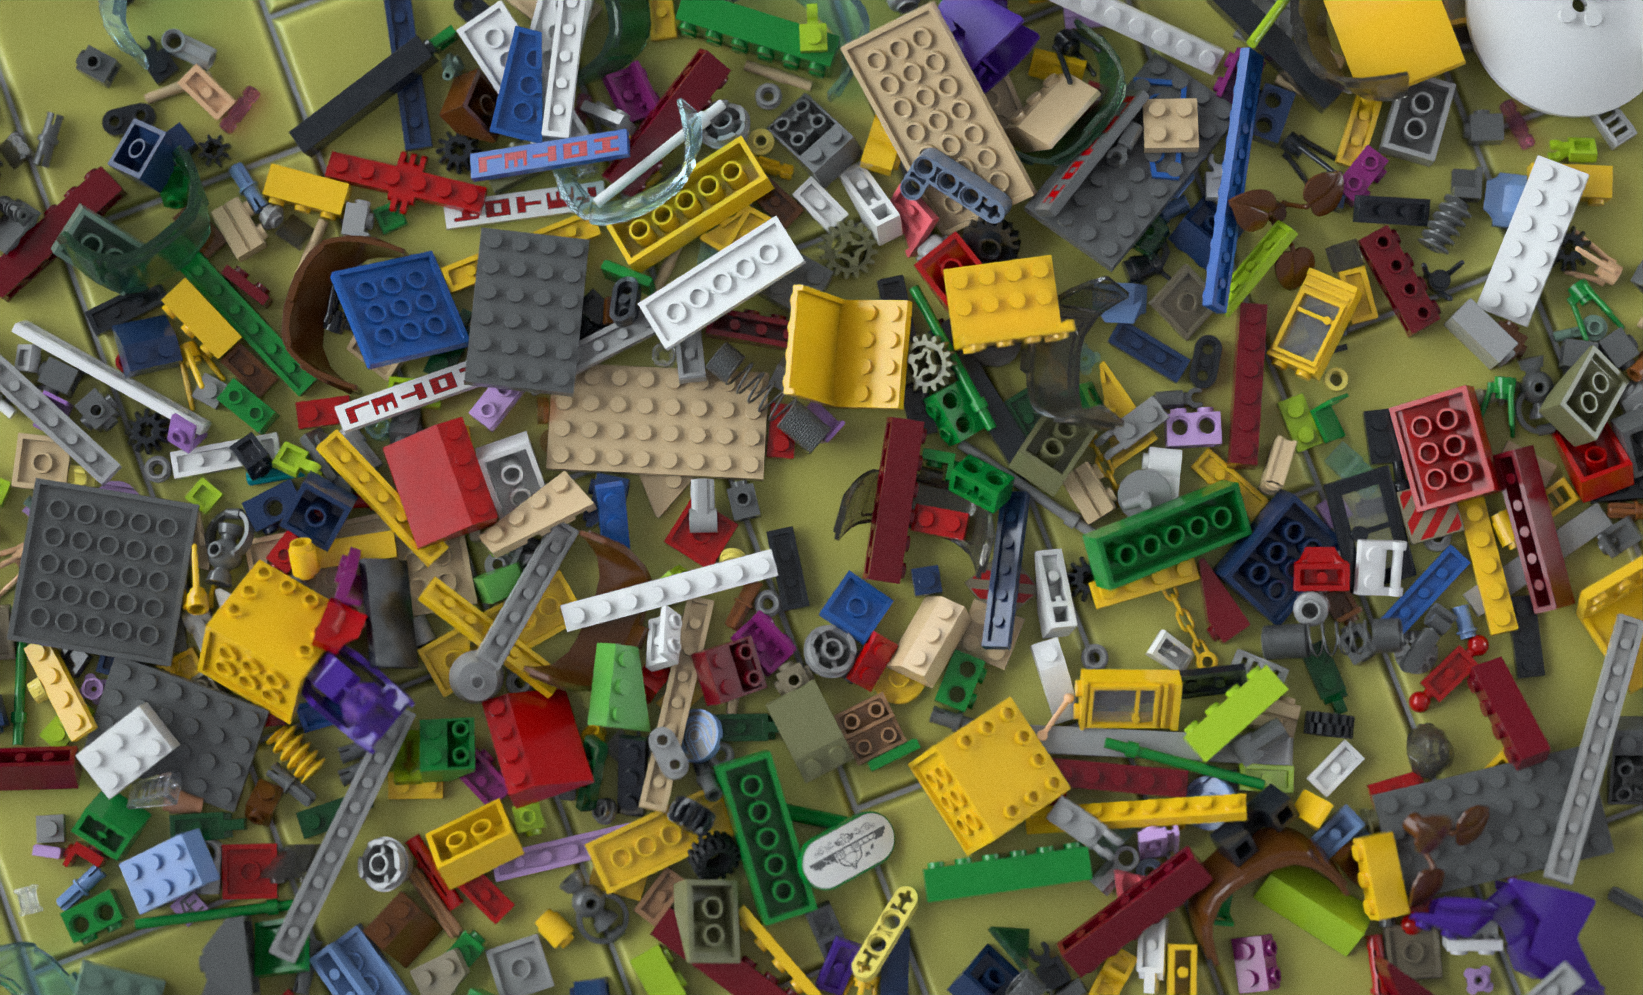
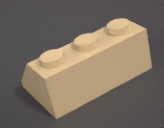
M1053 73L1043 81L1044 86L1040 91L1028 97L1026 100L1028 104L1010 117L1009 120L1011 122L1004 130L1023 153L1052 149L1096 101L1101 93L1071 75L1073 83L1069 85L1064 73L1057 75Z
M926 596L900 639L899 646L886 667L933 688L972 621L966 608L942 596Z

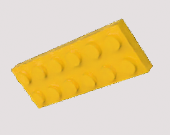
M560 569L556 571L518 637V640L530 649L566 629L560 605L578 601ZM507 599L483 613L495 621ZM454 628L417 649L418 654L443 697L453 693L449 683V672L454 661L466 652L478 650L479 646Z
M703 789L686 796L714 812L716 816L713 822L714 825L708 832L714 835V831H719L720 834L724 831L727 835L734 836L723 797L718 801L709 802L705 797ZM671 804L667 805L666 813L654 811L584 844L607 895L689 856L688 850L693 849L691 844L699 842L697 835L684 830L668 819L667 815Z

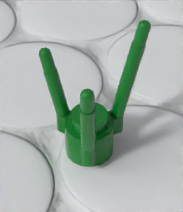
M1586 278L1579 280L1567 290L1571 296L1566 300L1572 308L1584 341H1589L1577 306L1579 303L1584 307L1594 301L1618 328L1622 327L1623 330L1625 329V326L1613 314V311L1595 293Z
M1495 376L1494 383H1487V392L1480 408L1481 414L1484 417L1493 393H1496L1495 398L1508 399L1510 437L1514 438L1516 378Z

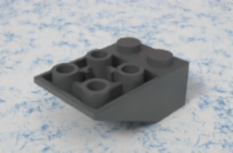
M806 93L766 128L796 162L824 189L863 154L854 136Z
M1643 716L1619 717L1607 759L1608 804H1643Z

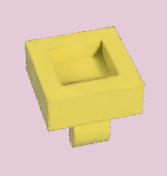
M70 465L68 483L97 487V480L82 466Z

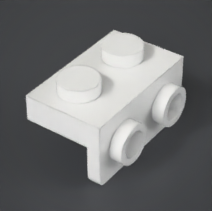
M667 605L661 607V616L649 619L646 668L652 672L679 664L682 616Z
M1492 920L1472 937H1458L1457 941L1442 936V945L1453 955H1466L1467 951H1478V954L1493 955L1495 951H1503V940L1498 935V924Z

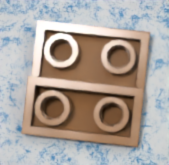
M883 692L834 715L858 766L907 742Z

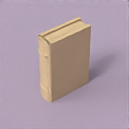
M1278 436L1271 444L1258 486L1259 491L1267 495H1275L1284 486L1297 441L1286 440L1282 436Z

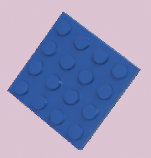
M433 251L332 272L331 281L368 370L468 347L469 336Z

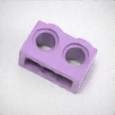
M488 388L469 411V414L493 433L525 392Z
M1213 407L1197 408V412L1186 413V408L1170 409V414H1168L1170 418L1164 422L1165 448L1221 446L1220 411H1214ZM1202 420L1210 421L1213 424V432L1209 434L1203 433L1199 428V423ZM1176 421L1184 423L1186 433L1183 435L1175 434L1172 430V424Z

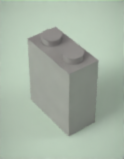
M1471 298L1443 324L1489 369L1496 365L1501 368L1516 354L1513 348L1518 343Z

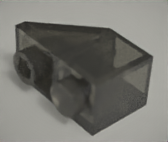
M321 844L286 845L261 872V878H270V884L287 883V878H297V883H302Z

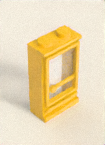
M1309 268L1307 276L1278 334L1266 353L1272 361L1271 364L1283 371H1286L1287 368L1296 371L1295 375L1303 380L1310 381L1312 378L1320 381L1363 296L1359 288Z
M1081 669L1080 680L1075 681V696L1079 697L1078 703L1073 704V719H1078L1080 730H1084V728H1171V731H1178L1183 686L1179 670Z

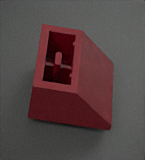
M751 635L691 654L707 706L722 704L767 688Z

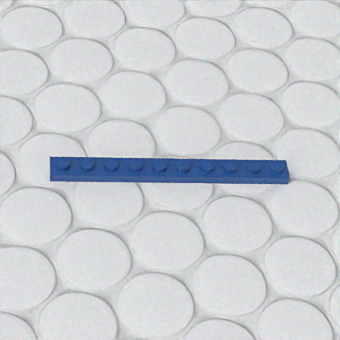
M1250 47L1241 48L1237 62V77L1233 88L1234 97L1232 110L1230 111L1229 130L1226 137L1225 157L1222 163L1221 184L1218 189L1219 197L1217 211L1214 216L1213 238L1210 242L1211 251L1206 270V285L1203 292L1202 306L1217 314L1227 313L1239 225L1236 222L1228 200L1245 191L1264 56Z

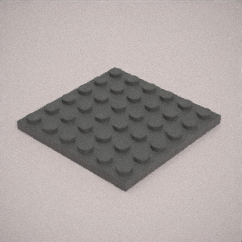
M36 478L7 640L172 667L200 505Z

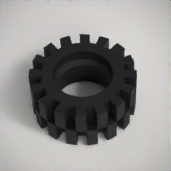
M1306 711L1303 733L1353 739L1355 717L1337 713Z
M714 831V835L708 832L704 839L698 837L699 842L691 844L693 849L688 850L689 856H687V860L700 880H718L719 877L724 880L727 878L725 874L729 873L731 875L734 873L733 867L738 868V861H741L739 849L732 837L724 831L721 834L719 831Z

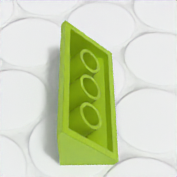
M1290 865L1267 873L1252 897L1345 957L1363 937L1371 921L1365 913L1363 902L1352 895L1345 897L1340 892L1338 886L1304 866Z

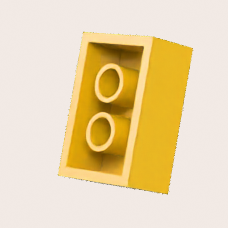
M500 798L425 834L437 869L450 890L525 854L512 819Z

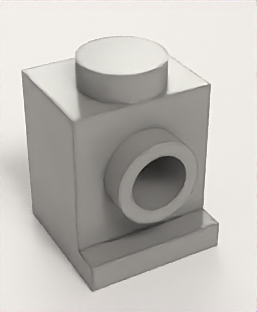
M355 199L354 203H346L341 231L343 236L371 237L367 233L368 229L372 230L374 224V214L371 213L370 209L371 202Z

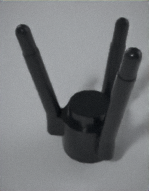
M1066 28L1059 31L1054 37V44L1052 45L1069 85L1073 81L1064 55L1069 57L1076 56L1077 59L1087 61L1079 52L1081 49L1080 42L1097 53L1102 52L1101 48L1080 35L1075 28ZM1087 61L1085 69L1093 77H1096L1097 73Z
M1292 131L1280 145V148L1285 151L1282 157L1289 162L1304 184L1308 182V179L1293 159V157L1299 159L1303 153L1327 171L1335 172L1334 168L1307 148L1310 147L1334 161L1336 155L1309 141L1302 134L1298 135Z
M1464 260L1457 262L1448 271L1438 269L1432 273L1429 272L1426 263H1422L1423 278L1427 280L1428 288L1432 292L1437 293L1439 298L1452 301L1453 297L1446 293L1445 290L1451 283L1450 276L1464 265Z
M332 283L322 328L342 335L344 329L350 331L351 327L346 319L345 312L338 310L340 300Z

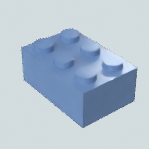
M199 828L177 835L119 864L140 915L159 909L221 879Z

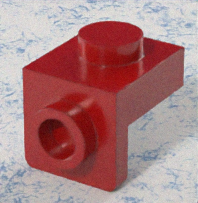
M646 664L642 667L647 704L653 701L656 694L668 681L671 670L669 667L653 672L646 668Z
M76 841L75 844L71 843L63 854L65 860L62 865L72 868L80 856L99 868L106 865L109 857L91 844L87 845L82 841Z

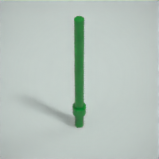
M919 285L909 289L934 336H941L940 343L948 341L950 344L947 347V351H954L951 342ZM955 351V354L950 358L951 361H956L957 365L951 367L972 402L970 406L975 414L978 413L989 432L997 427L987 409L989 405L984 396L981 397Z
M16 641L14 712H11L10 722L13 723L12 745H24V724L27 723L28 712H25L27 655L24 651L27 643Z
M1106 737L1104 742V748L1122 752L1124 756L1133 759L1137 756L1263 790L1265 786L1264 779L1139 746V743L1128 740L1123 742Z
M278 898L268 899L266 903L135 919V929L268 913V916L279 915L282 911H289L294 899L278 901Z

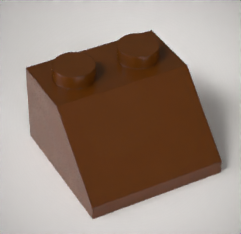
M479 68L455 77L439 116L458 134L490 143L497 142L500 135L490 132L498 93L489 79Z
M400 891L363 932L384 952L407 968L443 930V927L406 891Z

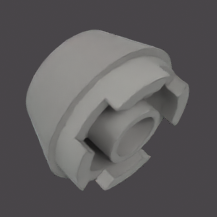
M721 100L726 109L710 120L711 124L705 129L698 130L700 139L715 151L739 136H742L747 143L750 130V116L741 105L729 103L728 100ZM717 101L711 103V104L707 107V109H708L709 107H711V106H712L714 103H716Z
M835 625L817 627L809 633L805 640L804 658L806 665H808L813 673L827 678L843 676L850 671L855 662L857 648L853 637L849 632L846 634L843 630L835 627Z
M477 650L460 655L452 664L449 672V683L454 694L461 700L471 704H481V702L494 698L501 690L504 681L502 666L499 671H495L474 658Z
M380 837L367 843L368 846L363 856L358 858V872L361 879H365L371 888L380 892H388L409 879L413 870V859L410 852L401 843L391 837Z

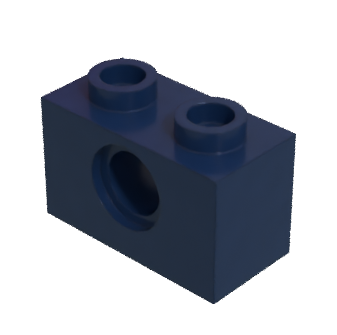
M288 479L242 503L256 533H264L267 536L280 529L278 525H280L299 491L292 479ZM275 502H281L283 510L278 516H272L270 513V507Z

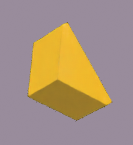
M1306 789L1303 790L1294 804L1300 815L1297 818L1314 831L1319 829L1334 806Z

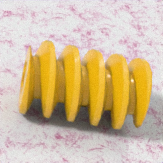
M285 725L277 730L266 741V744L276 743L273 752L279 753L283 751L280 760L282 762L290 760L287 768L289 770L297 768L294 776L295 778L304 776L301 782L303 784L322 768L326 759H315L319 752L317 749L311 752L308 751L312 744L311 741L301 743L305 735L304 733L294 735L298 727L297 725L291 727Z

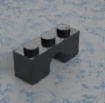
M1270 784L1247 803V820L1224 822L1209 836L1218 852L1236 867H1240L1258 851L1252 839L1255 832L1262 828L1270 827L1280 833L1300 815L1291 798L1273 784Z

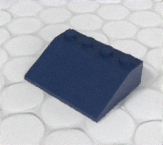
M1283 489L1278 491L1251 523L1252 534L1237 540L1212 569L1224 584L1273 625H1281L1293 611L1294 602L1297 597L1304 592L1294 591L1293 582L1294 562L1300 559L1305 547H1335L1337 552L1339 551L1335 532L1295 494Z

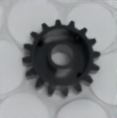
M981 217L978 218V221L971 219L969 226L965 227L962 237L982 264L1017 259L1021 240L1018 239L1019 230H1014V223L1008 222L1004 218L996 224L989 223Z

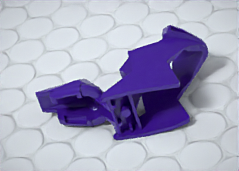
M942 0L938 5V9L984 94L1005 78L1030 53L1040 39V35L1037 32L1022 25L1024 19L1021 16L1008 10V0Z
M343 645L338 654L351 664L365 671L379 685L375 683L358 684L361 678L334 657V653L326 651L305 678L302 695L317 712L363 750L373 754L376 752L373 749L376 743L408 706L413 708L415 703L410 695L380 670L370 668V662L352 648ZM311 683L337 705L342 702L343 716L333 710L325 699L311 688Z
M1509 878V883L1495 880L1497 891L1485 901H1482L1480 898H1435L1429 903L1428 914L1413 913L1409 915L1408 919L1416 921V927L1431 931L1432 928L1441 930V936L1457 941L1458 937L1468 938L1474 936L1492 920L1503 930L1507 941L1505 948L1515 971L1531 979L1544 980L1563 962L1567 961L1585 981L1572 995H1605V987L1598 981L1578 941V935L1595 906V900L1590 897L1547 885Z

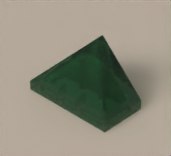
M990 926L987 929L1019 968L1022 971L1028 969L1030 929Z

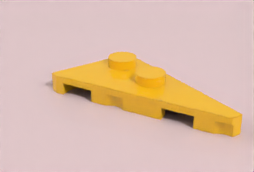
M1103 361L1099 365L1106 421L1108 430H1110L1109 427L1134 410L1136 405L1107 363ZM1154 431L1148 433L1127 450L1123 449L1112 457L1114 468H1118L1157 441L1159 438ZM1115 435L1109 439L1111 448L1120 443Z

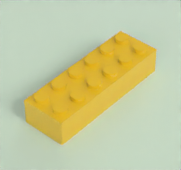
M739 136L605 221L604 224L629 266L634 271L642 273L775 188L742 136Z

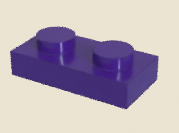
M836 936L815 982L816 988L836 995H842L853 972V960L862 945Z

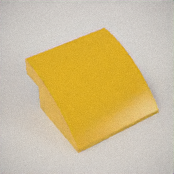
M1323 0L1364 105L1466 64L1442 0Z

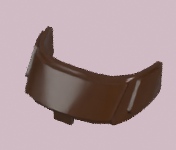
M346 235L322 240L321 244L316 245L308 252L294 274L283 307L281 329L285 349L300 364L301 369L325 384L350 395L352 392L362 394L363 390L359 386L348 383L331 368L323 348L325 329L322 326L332 286L330 277L332 272L356 267L369 259L408 256L409 254L405 249L376 237Z
M590 530L589 532L580 531L579 535L591 546L598 560L599 581L595 596L652 581L646 566L624 544ZM647 611L581 628L569 652L556 662L547 666H524L523 671L530 673L529 677L564 691H591L597 643L634 646L641 650L649 628L643 626Z
M1267 827L1254 833L1252 839L1258 851L1240 867H1236L1222 856L1218 850H1215L1202 862L1207 867L1213 880L1208 883L1205 889L1194 893L1188 898V912L1194 935L1208 960L1211 959L1215 967L1219 966L1220 963L1213 939V923L1221 903L1235 891L1275 869L1290 865L1310 867L1325 874L1338 886L1340 892L1345 897L1350 895L1346 888L1348 883L1328 854L1312 838H1307L1301 832L1291 827L1284 828L1280 833L1273 828Z

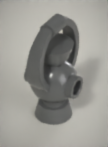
M1544 355L1517 360L1521 371H1525L1526 375L1521 380L1520 393L1515 401V415L1519 424L1525 430L1538 434V436L1555 433L1557 429L1551 423L1538 425L1536 428L1531 427L1522 416L1521 405L1523 399L1533 403V408L1530 409V419L1544 417L1539 412V409L1555 386L1551 377L1547 373L1540 371L1541 367H1543ZM1538 383L1539 387L1535 391V385Z
M227 508L217 514L207 527L205 544L208 549L209 562L214 567V570H210L205 580L208 584L224 588L232 587V575L229 574V571L241 565L242 556L249 550L254 538V527L243 509ZM225 519H243L245 529L239 525L223 521ZM218 529L219 535H221L222 539L215 541V536ZM243 532H244V535H243L241 541L239 542V544H237V543L235 542L236 539H240V537L242 536V534H243Z
M580 869L574 871L561 882L559 888L567 894H573L572 907L576 912L578 930L590 942L596 944L615 943L626 933L625 930L629 922V912L625 902L614 893L607 895L606 891H602L595 885H584L585 879ZM605 897L611 898L618 902L622 909V924L608 933V937H594L584 929L582 917H593V924L597 933L604 931L618 917V914L612 910L604 909Z

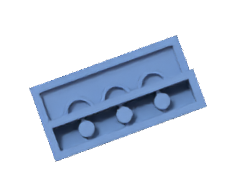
M361 923L310 958L311 965L333 995H412L375 942L363 932L365 928Z

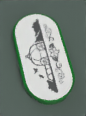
M864 811L810 838L800 850L802 851L800 857H798L797 865L801 878L807 885L815 889L833 890L882 864L890 857L895 846L893 826L884 815L874 811Z

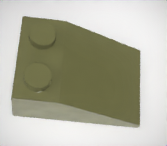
M1592 345L1552 388L1539 412L1574 447L1596 441L1629 380Z
M1055 396L1008 467L1054 497L1101 425Z
M815 680L765 704L805 783L854 759Z
M686 879L675 883L674 910L687 963H740L737 880Z

